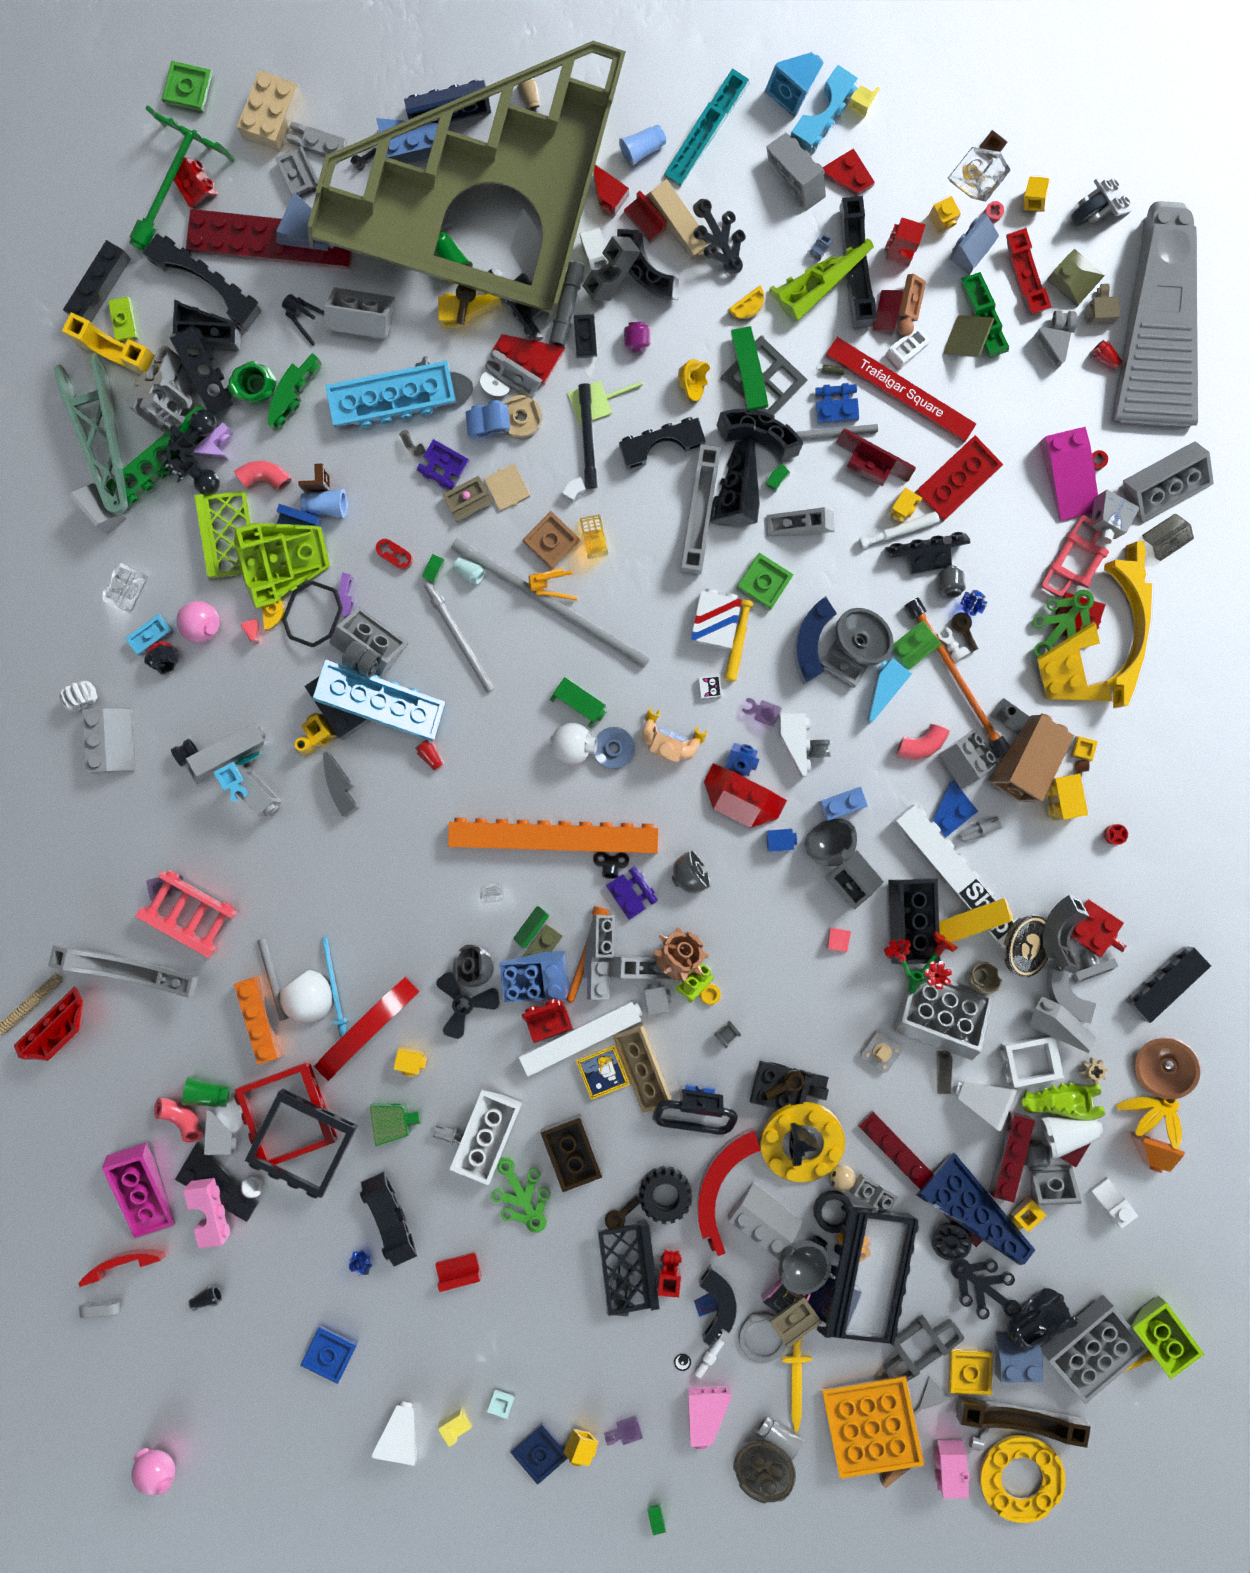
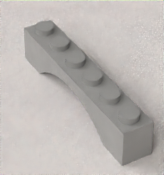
M700 445L681 572L699 575L702 573L721 447Z

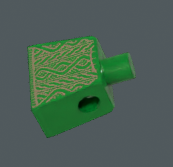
M372 1103L370 1105L375 1146L406 1137L410 1134V1125L421 1124L420 1112L408 1113L406 1103Z

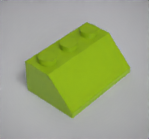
M1157 1296L1141 1308L1131 1326L1170 1379H1173L1205 1355L1168 1303L1160 1296Z

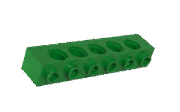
M200 404L185 416L183 424L178 429L185 433L190 428L189 422L192 414L204 408ZM168 430L123 468L129 506L135 504L141 494L153 489L159 479H164L169 475L170 469L168 467L161 468L166 460L161 462L160 458L168 445L171 431ZM200 436L194 443L198 445L207 436ZM171 450V451H170V453H171V458H172L173 456H176V457H179V458H180L179 453H178L179 450H177V451ZM152 466V472L145 475V469ZM111 478L107 481L106 487L114 495L117 485ZM136 480V485L133 488H129L130 481Z

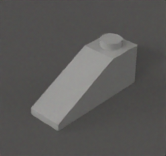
M822 507L767 515L768 536L835 532L834 511Z
M614 956V958H610V977L620 979H672L663 973L662 969L657 965L656 957Z
M1043 996L1041 997L1034 1010L1029 1027L1089 1053L1096 1037L1062 1005Z

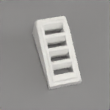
M917 326L911 335L904 336L891 346L886 352L885 357L899 370L925 348L931 340ZM913 336H915V337L921 342L920 345H919V343L913 338Z

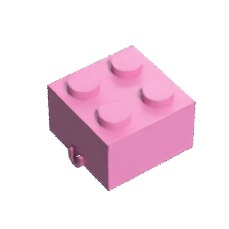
M937 1440V1447L933 1448L934 1461L936 1463L935 1481L937 1482V1490L942 1492L943 1499L969 1498L968 1481L970 1480V1474L967 1470V1454L963 1440Z

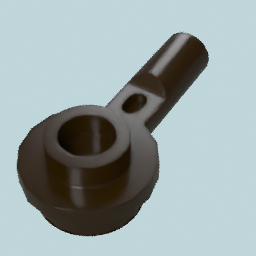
M458 285L456 296L460 304L456 323L464 325L468 303L475 299L476 290Z
M964 612L955 614L951 620L952 628L956 632L963 634L971 652L979 649L970 631L972 619L969 614Z
M789 1071L784 1076L782 1083L765 1091L764 1094L767 1099H770L787 1089L790 1092L799 1091L804 1086V1076L798 1071Z
M637 1196L629 1201L621 1210H610L605 1215V1225L608 1229L625 1225V1216L640 1204Z

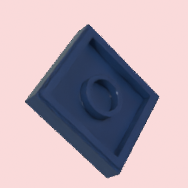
M543 1422L510 1451L537 1485L568 1459L564 1454L565 1448Z

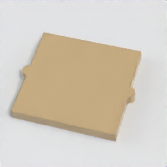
M515 464L502 470L498 469L496 473L484 478L500 511L512 505L516 506L518 502L530 497Z

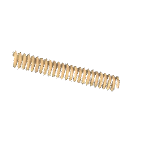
M58 973L52 975L50 980L47 979L45 984L37 988L35 993H32L30 997L25 999V1002H22L20 1006L15 1008V1011L7 1015L5 1020L0 1022V1034L4 1035L5 1032H8L25 1014L33 1010L35 1005L43 1001L45 996H48L60 983H63L62 977Z

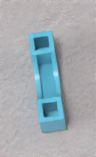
M837 65L824 87V91L829 99V107L819 115H802L791 131L790 137L796 138L800 147L811 153L813 148L817 149L823 141L822 135L825 131L829 132L835 123L833 119L837 114L839 116L842 114L847 105L845 104L848 97L851 98L854 91L858 89L856 87L858 78L840 65Z

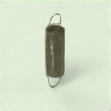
M825 364L822 366L821 372L844 375V367Z

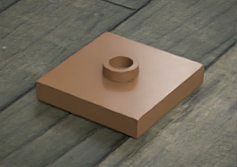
M552 511L522 540L552 570L581 541Z

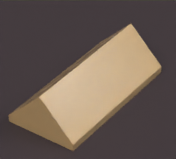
M643 1023L614 1034L613 1038L642 1113L654 1111L656 1106L662 1101L672 1100Z

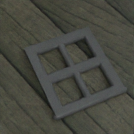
M761 335L755 341L757 351L762 348L775 360L762 373L764 384L774 391L779 398L768 410L763 408L755 411L758 413L763 411L774 416L808 379ZM735 361L720 379L724 380L745 400L741 384L733 377L739 370ZM781 367L796 380L784 393L770 380Z

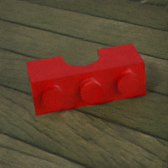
M901 217L899 224H894L884 249V251L888 252L886 259L909 266L914 253L920 245L926 224Z

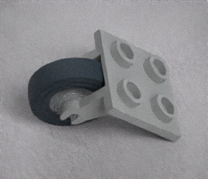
M1108 176L1096 178L1093 181L1097 189L1078 202L1080 207L1074 211L1071 218L1077 226L1087 221L1092 224L1111 211L1115 216L1130 213L1133 209L1130 206V199L1123 195L1119 189L1120 183L1118 180Z

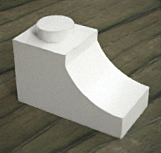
M1107 1177L1089 1189L1112 1221L1121 1229L1138 1217V1214Z

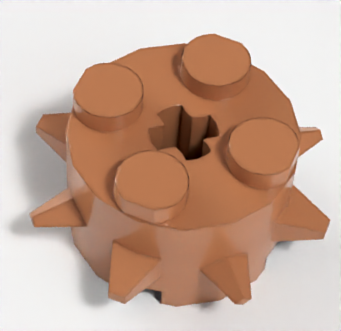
M676 928V931L669 935V937L662 934L659 935L663 944L659 950L653 953L656 956V963L663 973L674 980H682V982H686L687 977L694 972L700 975L703 974L699 966L709 956L703 952V943L698 936L691 932L683 933L680 928Z

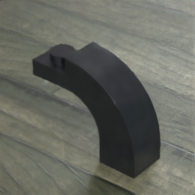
M712 1264L708 1266L699 1279V1286L710 1293L718 1304L715 1317L702 1334L703 1341L709 1346L713 1341H718L723 1332L721 1329L730 1333L737 1312L736 1299L729 1280Z

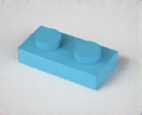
M157 614L125 639L134 652L140 656L149 646L159 642L173 631L163 617Z

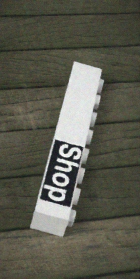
M911 805L893 821L968 911L996 901L993 897L995 893L989 886L984 887L980 882L981 876L974 869L971 871L968 868L966 858L953 850L954 844L947 837L945 839L939 833L941 831L939 826L934 821L931 823L926 818L928 814L920 805L918 807ZM1013 918L1011 922L986 930V932L1000 949L1005 950L1011 945L1014 933L1021 924L1016 918ZM1022 930L1019 931L1015 941L1021 937L1020 933L1024 934Z

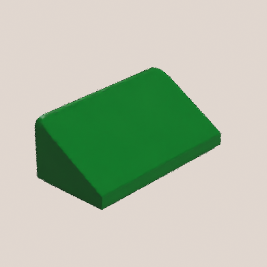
M537 906L513 939L523 949L526 948L550 916L549 913Z

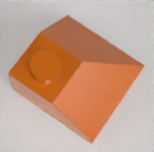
M1134 1131L1131 1132V1137L1143 1161L1150 1165L1149 1169L1159 1173H1162L1163 1170L1171 1172L1185 1154L1183 1150L1174 1149L1169 1143L1146 1135L1137 1136Z

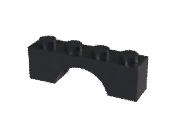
M687 417L676 425L668 423L663 425L660 430L653 431V429H649L637 437L633 435L624 437L619 442V449L626 470L646 465L649 451L661 442L675 443L687 452L700 448L701 444L705 445L706 440L699 418Z

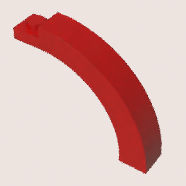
M404 977L323 1055L314 1067L329 1081L420 991Z
M753 1127L737 1134L726 1142L710 1160L701 1179L697 1198L699 1227L702 1239L711 1236L708 1242L711 1251L716 1250L717 1256L726 1254L715 1219L717 1195L722 1182L730 1170L744 1158L761 1151Z

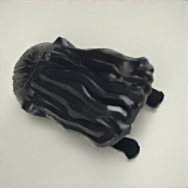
M1044 1288L1039 1294L1032 1297L1020 1312H1014L1010 1315L1011 1320L1007 1324V1333L1017 1348L1022 1350L1033 1349L1041 1343L1050 1341L1056 1334L1064 1333L1066 1329L1075 1327L1079 1324V1320L1075 1316L1071 1317L1069 1308L1064 1302L1063 1294L1057 1293V1291L1050 1288Z

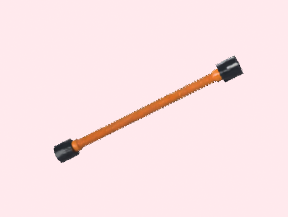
M919 597L904 605L912 619L916 618L919 623L924 620L932 632L934 631L931 625H929L930 623H928L925 614L927 610ZM940 645L936 650L941 655L940 657L945 662L944 664L948 666L947 668L952 673L951 675H953L961 691H963L962 693L967 698L968 703L973 707L972 709L977 714L976 716H978L979 721H981L986 732H988L987 734H989L991 741L989 745L996 757L998 758L1006 754L1010 745L1004 736H1000L998 732L996 733L995 729H993L994 727L990 725L991 723L986 718L987 716L982 711L983 709L976 702V698L971 693L967 684H965L966 682L961 677L962 675H960L959 670L954 666L955 664L950 659L951 657L948 652L944 650L943 645Z

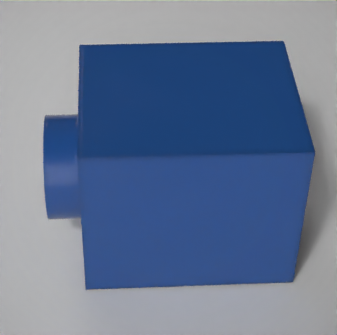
M792 829L766 831L767 852L794 850V845H797V834L793 833Z

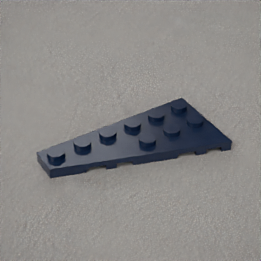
M955 1153L948 1155L916 1194L1018 1265L1026 1264L1035 1252L1034 1247Z

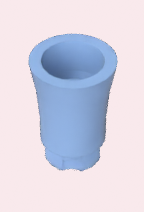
M660 125L649 127L641 132L619 139L621 152L630 166L635 165L642 158L666 144V136Z
M344 488L301 494L300 507L303 512L312 515H331L343 518L347 514V495Z

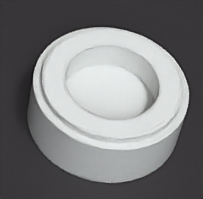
M256 1176L247 1177L241 1184V1192L247 1198L257 1197L263 1189L261 1179Z

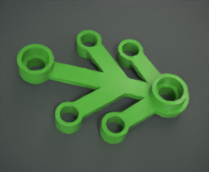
M1079 590L1074 594L1073 598L1059 600L1051 598L1047 601V608L1050 611H1056L1059 607H1073L1065 614L1037 615L1034 618L1033 623L1038 628H1042L1047 624L1059 623L1045 642H1040L1035 646L1034 652L1037 657L1042 655L1040 653L1041 647L1045 646L1048 651L1051 650V647L1066 628L1068 638L1076 634L1074 618L1079 612L1081 613L1083 624L1080 630L1090 625L1089 609L1094 604V596L1090 591ZM1085 596L1088 601L1086 604H1080L1079 599ZM1056 601L1057 607L1052 609L1049 607V603ZM1037 618H1043L1044 623L1042 625H1037Z
M502 1157L497 1164V1169L501 1174L506 1175L517 1196L496 1188L491 1193L492 1201H504L523 1207L526 1214L514 1212L512 1208L505 1207L501 1211V1218L504 1221L512 1219L525 1223L527 1229L533 1233L541 1232L546 1226V1217L543 1211L546 1200L549 1199L551 1194L550 1189L544 1186L538 1190L539 1200L534 1210L530 1202L536 1181L539 1180L541 1175L540 1171L537 1168L529 1170L528 1183L524 1192L513 1171L514 1161L510 1157ZM507 1163L510 1168L504 1170L502 1169V1164ZM537 1172L538 1177L534 1179L530 1176V1173ZM542 1190H546L548 1192V1195L546 1197H542L540 1195V1192ZM495 1192H499L501 1194V1198L496 1199L494 1198L493 1194ZM510 1211L511 1216L505 1217L503 1212ZM538 1219L540 1224L535 1226L532 1224V1220Z

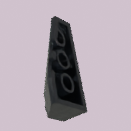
M751 437L738 441L734 445L727 463L729 467L726 477L721 479V490L712 502L710 522L743 527L755 524L758 521L760 501L755 442Z

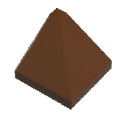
M992 129L979 148L996 160L1008 141L995 129Z

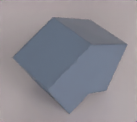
M822 233L811 248L810 254L821 260L833 240Z

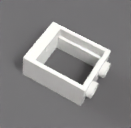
M1042 1035L1001 1044L1000 1057L1002 1062H1005L1007 1069L1004 1071L1005 1080L1012 1087L1016 1088L1064 1078L1056 1038ZM1044 1044L1050 1073L1018 1079L1012 1050Z

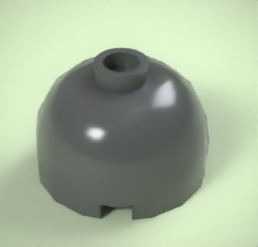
M694 851L684 853L675 861L673 866V883L676 887L680 886L688 893H698L711 886L708 872L704 873L701 867L705 865Z
M465 945L460 948L459 951L461 953L459 957H455L453 963L455 979L460 981V985L466 987H479L487 983L494 971V961L491 954L483 947L477 945Z

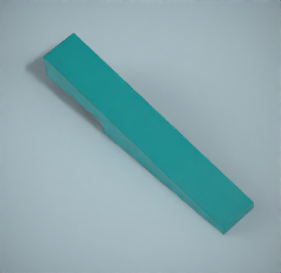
M731 69L712 101L707 104L665 171V176L680 186L683 185L750 85L747 77L735 69Z

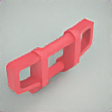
M1085 515L1078 519L1072 531L1068 533L1067 541L1056 560L1051 562L1048 567L1049 571L1041 583V588L1057 597L1064 595L1072 583L1089 588L1092 583L1090 580L1101 561L1109 554L1106 548L1095 545L1100 534L1096 529L1091 542L1076 534L1082 522L1091 526L1092 519ZM1074 544L1095 555L1084 576L1076 575L1062 567ZM1053 572L1068 580L1061 591L1052 588L1047 583Z

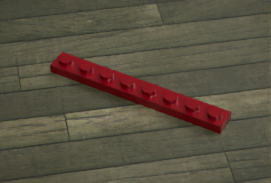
M873 1111L858 1124L862 1131L919 1189L933 1175V1172ZM946 1216L951 1222H955L951 1218ZM968 1231L971 1235L972 1244L977 1247L983 1240Z

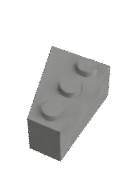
M785 132L766 146L768 160L782 179H787L794 188L791 191L794 195L799 194L804 201L803 207L806 211L826 197L825 171L823 167L812 160L810 153L800 147L796 138H791Z

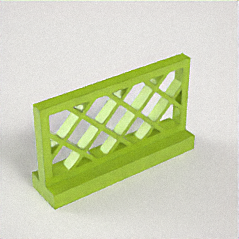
M237 491L205 496L203 494L194 495L208 580L242 575L240 565H238L239 560L234 562L226 556L232 547L235 548L234 541L231 542L223 535L229 527L234 530L237 528L232 523L238 515L246 520V525L251 524L246 492ZM234 497H242L243 504L239 510H236L229 504ZM210 500H219L223 503V506L217 513L210 509ZM226 506L235 512V515L229 522L220 516ZM217 518L227 524L221 533L213 529L212 524ZM220 538L230 544L224 554L216 549V544ZM224 558L233 564L229 571L220 572L219 564Z

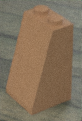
M1047 714L1031 715L988 782L1020 802H1043L1075 735L1070 733L1066 726L1053 722L1052 718Z

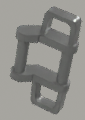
M921 1315L918 1317L917 1322L897 1335L893 1347L898 1354L884 1365V1370L890 1378H893L891 1370L904 1361L910 1371L902 1376L906 1375L908 1382L920 1374L919 1371L941 1355H947L964 1340V1336L952 1319H947L932 1329L925 1317ZM924 1327L937 1345V1348L914 1364L900 1344ZM953 1327L957 1335L944 1345L938 1335Z

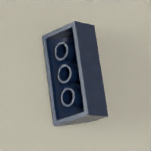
M472 80L464 85L455 84L443 90L434 89L426 94L410 95L404 99L408 119L410 120L486 87L485 81ZM489 97L453 112L450 122L491 113ZM439 119L431 123H439Z

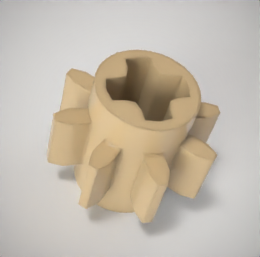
M1090 1057V1062H1082L1084 1068L1080 1073L1086 1075L1084 1079L1086 1082H1090L1092 1079L1093 1083L1098 1085V1080H1106L1104 1075L1108 1069L1102 1067L1104 1061L1098 1060L1096 1063L1095 1059ZM1095 1067L1097 1068V1071H1095L1093 1075L1091 1074V1071H1093Z

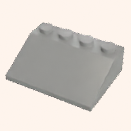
M916 967L914 968V971L920 972L922 970ZM951 981L950 985H943L941 990H937L935 985L929 986L927 982L921 984L915 993L908 992L907 987L894 1031L973 1060L982 1051L994 996L978 993L974 989Z
M1104 1295L1099 1297L1076 1317L1079 1320V1324L1066 1329L1064 1333L1056 1334L1041 1347L1042 1354L1084 1404H1087L1149 1351L1132 1327Z

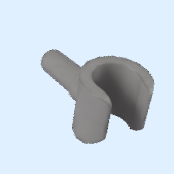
M984 1428L979 1438L972 1436L969 1441V1447L977 1451L984 1448L985 1436L990 1428Z

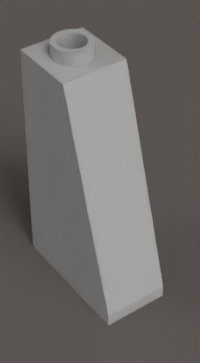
M252 723L186 758V767L195 783L198 784L212 776L215 770L233 761L235 762L263 746L265 734L260 726L256 727Z

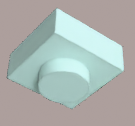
M494 1390L487 1412L507 1419L515 1396Z

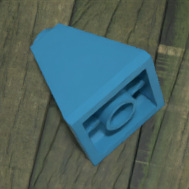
M810 52L777 62L765 92L793 117H796L824 64L822 58Z

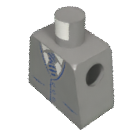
M1105 490L1095 496L1091 520L1092 528L1101 532L1099 540L1104 544H1110L1112 539H1117L1126 534L1139 510L1138 506L1109 490Z

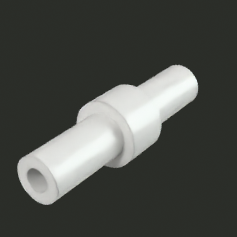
M720 1338L703 1355V1361L694 1373L698 1378L701 1379L708 1367L712 1366L716 1361V1355L724 1344Z

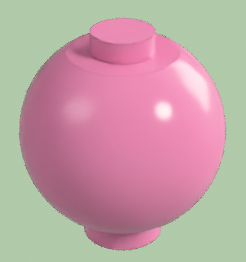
M189 602L179 609L177 613L178 630L184 638L191 642H206L212 639L219 629L220 620L218 613L206 602Z
M148 1448L140 1450L134 1456L135 1463L131 1474L135 1488L145 1495L164 1494L170 1489L175 1477L176 1469L173 1459L169 1454L161 1450L150 1451Z

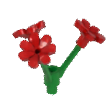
M936 931L934 932L933 939L937 941L938 945L920 972H910L905 961V955L910 952L909 947L911 944L909 940L900 939L898 943L895 940H891L888 943L890 947L884 949L887 958L895 957L901 962L908 979V992L915 993L916 989L926 982L929 986L935 985L937 990L943 989V985H950L951 980L947 976L952 975L951 969H944L945 963L942 961L937 965L934 962L936 957L941 955L944 950L953 952L958 948L948 940H945L946 937L944 935L938 934Z

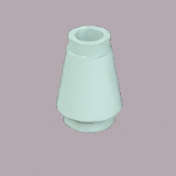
M458 558L453 565V568L471 584H479L485 575V570L482 569V566Z

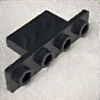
M490 269L488 271L489 273L504 277L499 269ZM521 273L514 280L530 286L532 284L524 273ZM503 299L512 308L513 316L524 326L525 334L530 339L541 340L543 335L533 320L543 311Z
M954 532L949 536L937 535L927 540L915 539L911 543L906 544L894 543L890 547H885V553L889 558L908 555L909 571L911 574L952 565L951 547L970 544L971 541L966 533Z

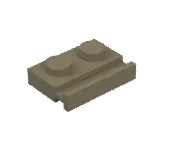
M479 475L442 494L456 522L493 504ZM464 491L470 493L469 499H463L462 493Z
M801 1296L769 1320L787 1348L822 1323L804 1296Z

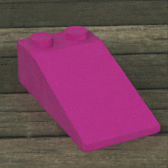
M1086 426L1045 436L1039 444L1059 520L1063 521L1093 513L1094 498L1098 495Z
M147 1143L107 1155L102 1170L134 1238L173 1226L175 1221L155 1160Z

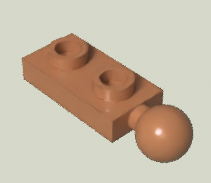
M914 273L907 274L899 315L904 317V320L899 323L898 331L903 336L911 335L914 331L913 322L918 321L926 281Z

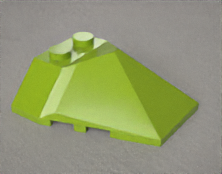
M252 523L235 528L234 544L243 580L255 608L276 603L281 599L280 597L289 591H294L298 585L306 580L309 581L330 567L321 526Z

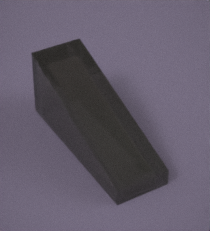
M936 1051L937 1093L951 1094L952 1055L949 1051Z

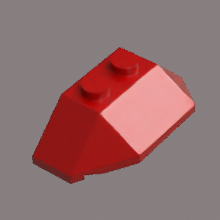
M714 763L704 780L713 809L749 828L778 819L787 802L786 799L771 790Z
M74 986L14 1044L18 1058L21 1060L49 1061L79 1032L83 1024V999L78 988Z

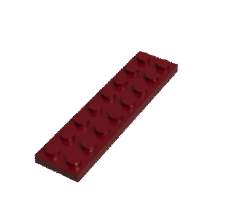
M190 209L186 250L192 253L350 269L352 251L336 246L333 249L329 247L328 251L276 243V233L282 220L281 218Z

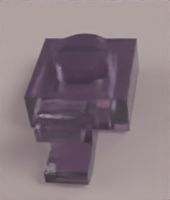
M637 1416L616 1422L618 1429L604 1433L607 1446L616 1443L620 1439L623 1445L643 1439Z

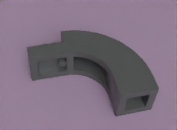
M1068 895L1058 902L1048 915L1043 930V946L1046 956L1055 959L1061 970L1074 974L1080 968L1070 949V936L1073 929L1089 917L1081 899L1072 895Z

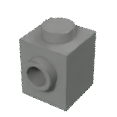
M660 982L648 984V988L644 989L648 1014L669 1012L668 1002H672L670 989L665 990V985L660 986Z

